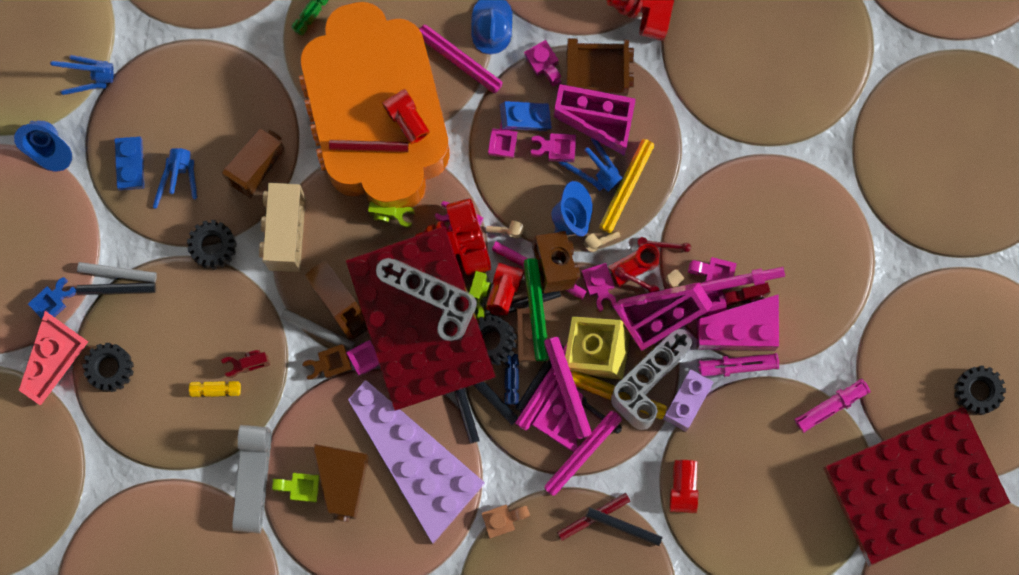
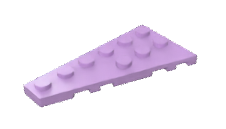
M365 380L348 400L431 542L434 544L484 486L485 482L401 410L395 411L392 402Z

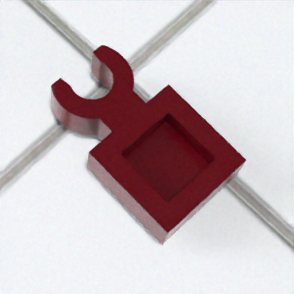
M766 282L765 284L746 287L739 291L725 293L724 298L727 306L740 302L752 303L765 299L771 291L768 282Z

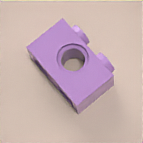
M690 369L663 420L686 432L714 382Z

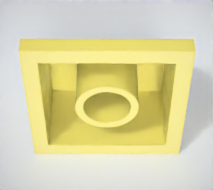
M572 317L565 354L569 369L599 378L623 379L631 335L624 322L613 319Z

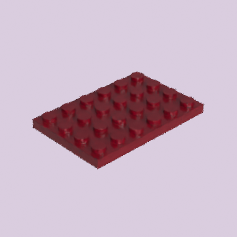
M445 226L345 260L395 411L496 377L475 313L460 339L453 341L444 340L438 333V324L445 311L444 309L387 284L377 276V265L383 259L389 258L403 262L467 292ZM387 266L385 269L389 273L388 276L394 275L401 278L404 274L393 270V266ZM415 274L409 278V286L413 290L417 289L421 281L419 276ZM438 285L433 289L434 299L439 301L444 297L445 291L442 286ZM463 296L457 300L458 310L464 312L468 309L469 301L466 297ZM454 321L447 323L445 328L447 334L454 336L457 333L458 326Z
M964 407L823 467L868 566L1011 503Z

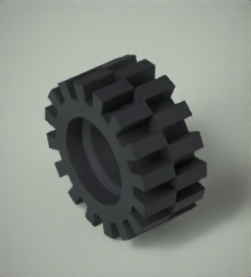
M207 220L202 221L203 224L201 226L197 224L194 226L196 228L194 232L191 230L189 233L191 237L190 239L187 238L188 252L194 261L205 269L212 268L217 270L219 266L223 268L226 266V262L230 263L232 261V255L235 256V247H237L235 237L231 230L222 222L217 223L216 220H211L209 223ZM209 236H217L221 239V249L215 254H207L202 249L203 241Z
M487 315V319L484 317L478 318L480 321L478 325L483 340L492 331H496L500 335L499 345L493 350H487L491 364L498 366L501 365L500 361L507 362V356H513L514 354L511 351L512 347L517 348V343L514 342V340H517V335L513 333L515 331L514 328L497 316L494 318L491 315Z
M98 344L96 349L91 348L89 356L86 355L84 358L86 363L83 364L84 376L88 379V382L103 392H116L118 388L123 389V385L131 381L129 377L130 375L133 376L134 373L132 370L134 364L131 361V356L116 344ZM106 358H114L118 363V370L111 377H103L99 372V365Z
M984 366L972 367L962 373L957 379L958 382L954 386V389H956L954 397H957L959 400L957 404L959 406L962 405L972 415L990 413L997 409L1000 403L1004 401L1005 397L1003 394L1006 393V388H1003V384L1005 382L1003 379H999L1000 374L998 372H992L993 368H984ZM982 381L987 384L989 396L986 400H976L971 395L970 387L973 382Z

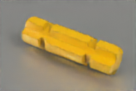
M225 381L204 382V384L191 382L189 384V395L191 397H201V395L215 397L226 396V394L239 396L241 394V384L238 381H229V383Z

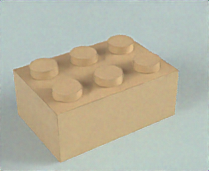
M269 183L268 191L263 193V206H266V216H262L261 232H264L265 238L264 242H260L259 257L262 258V262L265 263L269 271L300 272L306 198L300 184Z

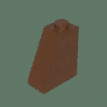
M259 129L223 170L222 174L228 185L251 199L285 149L281 142L282 138L271 130L265 132Z
M326 260L304 274L317 296L350 341L368 330L362 310Z
M315 444L314 452L328 513L333 514V519L337 521L349 522L350 518L356 519L369 459L368 454Z

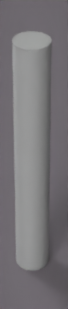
M79 262L77 271L80 273L155 283L157 278L156 272Z
M284 309L281 314L282 319L337 346L345 345L347 351L352 350L355 345L354 342L287 309Z

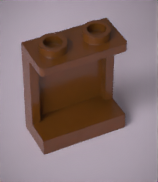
M568 38L567 86L628 96L629 88L634 87V72H629V63H634V48H629V40H624L622 44L578 43V38Z

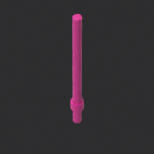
M784 267L768 270L760 268L752 270V273L703 282L700 285L705 292L752 283L760 285L765 284L767 280L785 277Z

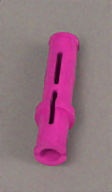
M777 353L735 358L722 356L721 359L698 361L699 374L702 376L723 375L724 377H730V374L778 370L779 357ZM762 362V364L742 365L746 363ZM735 365L732 367L715 368L716 366Z
M861 378L851 386L843 390H837L834 396L795 418V423L801 432L805 433L838 411L850 408L852 403L871 393L867 383Z

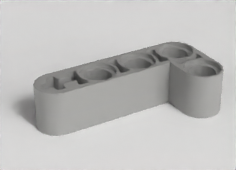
M388 258L379 262L376 272L380 280L445 310L438 324V333L444 340H458L464 335L477 305L473 295L398 260ZM387 266H393V270L404 274L401 278L394 275L388 276L389 273L385 269ZM416 274L419 276L421 283L417 289L413 290L409 286V278ZM438 285L442 286L445 291L444 297L439 301L434 299L432 294L433 289ZM464 296L469 301V307L466 311L461 312L458 310L456 303L460 297ZM450 321H454L458 326V331L454 336L448 335L445 329Z
M677 329L669 334L616 385L611 396V403L636 429L645 430L652 425L657 415V408L646 394L688 353L692 345V337L686 330ZM681 342L683 344L679 345L674 352L671 351L674 343L678 344ZM655 358H663L667 365H658L655 362ZM644 375L648 378L649 382L641 383L636 376ZM626 392L631 399L624 401L619 398L618 393ZM637 411H646L650 418H640Z
M240 425L238 433L240 459L233 515V531L261 533L272 436L271 430L268 427Z

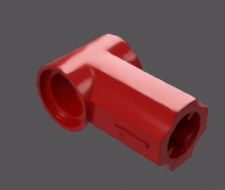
M406 89L401 90L382 102L389 117L393 122H397L411 145L420 142L430 134L428 127L416 111V105Z
M644 244L637 251L609 265L608 268L620 287L630 280L625 277L616 276L615 270L617 267H623L625 272L638 277L647 271L657 268L660 254L654 245ZM645 252H651L655 256V260L652 263H644L640 258L641 255Z
M503 263L498 264L492 283L493 288L486 309L491 314L496 316L508 315L514 294L518 292L524 270Z
M674 460L673 488L670 491V512L697 514V461Z

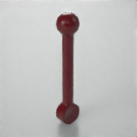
M640 237L637 241L639 247L644 244H652L655 247L682 249L683 252L691 250V245L687 242L674 244L647 241L645 237Z
M617 267L615 270L616 276L625 277L647 289L649 293L660 291L657 285H649L625 272L623 267Z

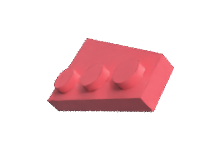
M45 311L19 391L41 406L88 341Z

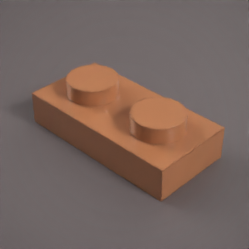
M529 308L517 309L519 362H540L535 360Z

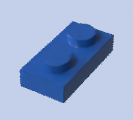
M504 101L500 104L502 129L548 131L552 128L549 104Z
M141 136L115 138L117 189L119 191L145 189L143 141Z

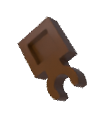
M343 344L319 352V361L306 360L302 363L303 367L312 365L315 369L312 375L306 376L308 380L319 378L322 372H324L326 378H330L352 370L345 345Z

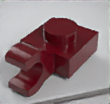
M260 350L245 353V358H241L239 361L233 357H225L221 360L223 365L232 363L234 366L232 371L225 373L227 378H233L242 372L247 373L270 366L268 355L265 351L260 352Z

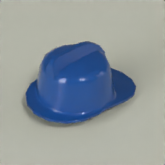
M479 0L473 8L472 41L476 48L483 53L498 54L510 44L513 15L512 9L506 0Z
M42 120L30 121L16 130L14 143L17 148L40 166L55 172L63 171L70 166L72 162L70 147L58 136L56 128L51 123Z
M571 181L566 184L561 200L553 207L551 212V218L555 225L554 233L566 231V234L569 236L574 234L584 236L587 234L593 205L591 196L583 184L577 181Z

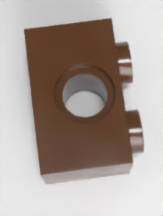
M566 231L536 235L532 244L534 258L538 260L543 293L574 289L577 279L580 278V270L578 264H574L572 257L574 247L572 241L568 240ZM553 259L560 260V261L562 262V264H561V265L555 264L552 260H553Z

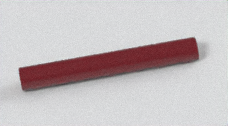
M329 140V150L408 153L409 142Z
M624 493L596 510L609 515L631 501L628 495ZM584 516L559 530L557 534L560 540L563 541L596 521Z

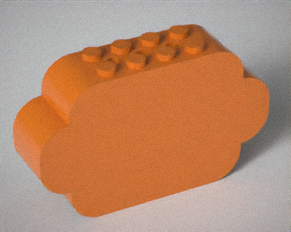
M355 2L343 5L334 10L329 16L325 27L326 35L311 40L305 46L301 55L303 75L299 76L304 97L309 98L304 101L310 122H315V124L310 125L313 139L315 140L316 147H321L316 149L322 171L327 170L330 181L335 189L344 195H366L369 203L371 201L381 207L413 208L422 200L425 194V180L441 174L447 167L450 158L448 135L422 33L415 24L408 20H386L384 13L374 4ZM403 89H406L416 105V111L430 131V134L423 140L412 145L402 133L397 122H393L382 104L383 101ZM329 140L409 142V152L329 150Z

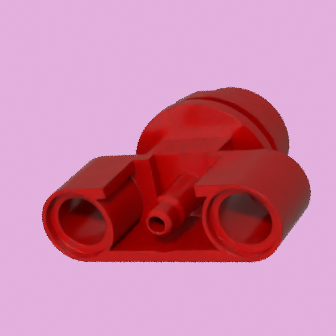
M607 0L608 6L615 7L619 14L627 15L629 18L634 19L638 13H642L639 27L640 35L659 41L665 39L674 0Z
M471 198L447 204L451 229H448L443 221L437 222V227L435 224L429 225L423 232L415 235L417 236L445 226L455 255L460 253L467 276L475 275L476 271L486 272L491 270L489 254Z

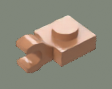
M507 504L481 513L490 539L515 531L513 522L531 517L527 506L509 512Z

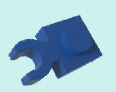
M62 277L57 281L53 291L47 286L28 305L41 319L45 311L56 317L67 307L62 300L73 297L77 292L74 287L70 288L69 291H63V286L68 280Z

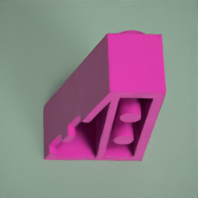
M559 84L554 117L625 156L636 99Z
M698 282L620 299L613 307L642 351L706 313L713 303Z
M779 294L699 319L697 323V350L776 351L779 347Z

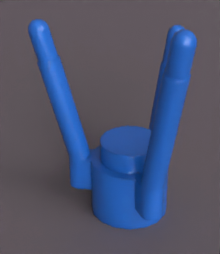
M70 55V60L85 64L50 62L51 66L90 71L91 80H96V83L62 90L61 95L95 88L106 89V83L113 82V63H108V61H98Z
M591 138V141L606 163L605 166L588 147L585 148V152L601 169L596 174L598 181L567 162H558L569 171L593 184L599 191L604 188L609 192L622 180V177L619 175L620 171L613 165L599 142Z
M182 148L170 149L169 158H166L165 169L153 203L154 209L158 207L170 171H172L169 193L174 194L178 173H185L186 169H188L192 198L197 199L194 174L195 160L190 159L191 153L189 150Z

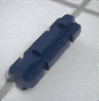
M514 353L513 356L508 355V361L505 362L507 368H505L506 393H504V402L506 405H517L519 402V393H517V390H519V368H517L519 366L518 354Z

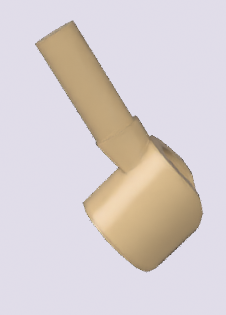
M511 221L509 228L487 226L486 232L503 233L514 239L520 238L524 231L523 224L517 221Z
M619 231L598 239L593 233L585 239L583 245L588 251L595 252L603 244L621 236Z
M677 269L666 276V283L671 288L679 287L678 284L684 280V277Z

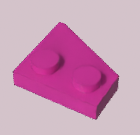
M557 384L531 425L574 453L577 450V436L560 387ZM578 392L579 397H580V400H581V403H582L583 395Z

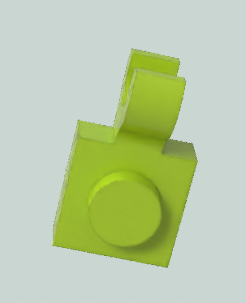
M370 201L368 209L370 216H374L373 220L388 223L389 219H397L402 227H412L411 222L403 220L405 214L415 213L411 207L387 208L378 206Z
M478 271L475 272L470 289V294L476 300V309L479 311L477 319L485 315L481 304L484 297L487 298L491 289V282H489L486 273Z
M293 473L292 481L273 479L272 490L291 492L290 500L317 503L320 475Z

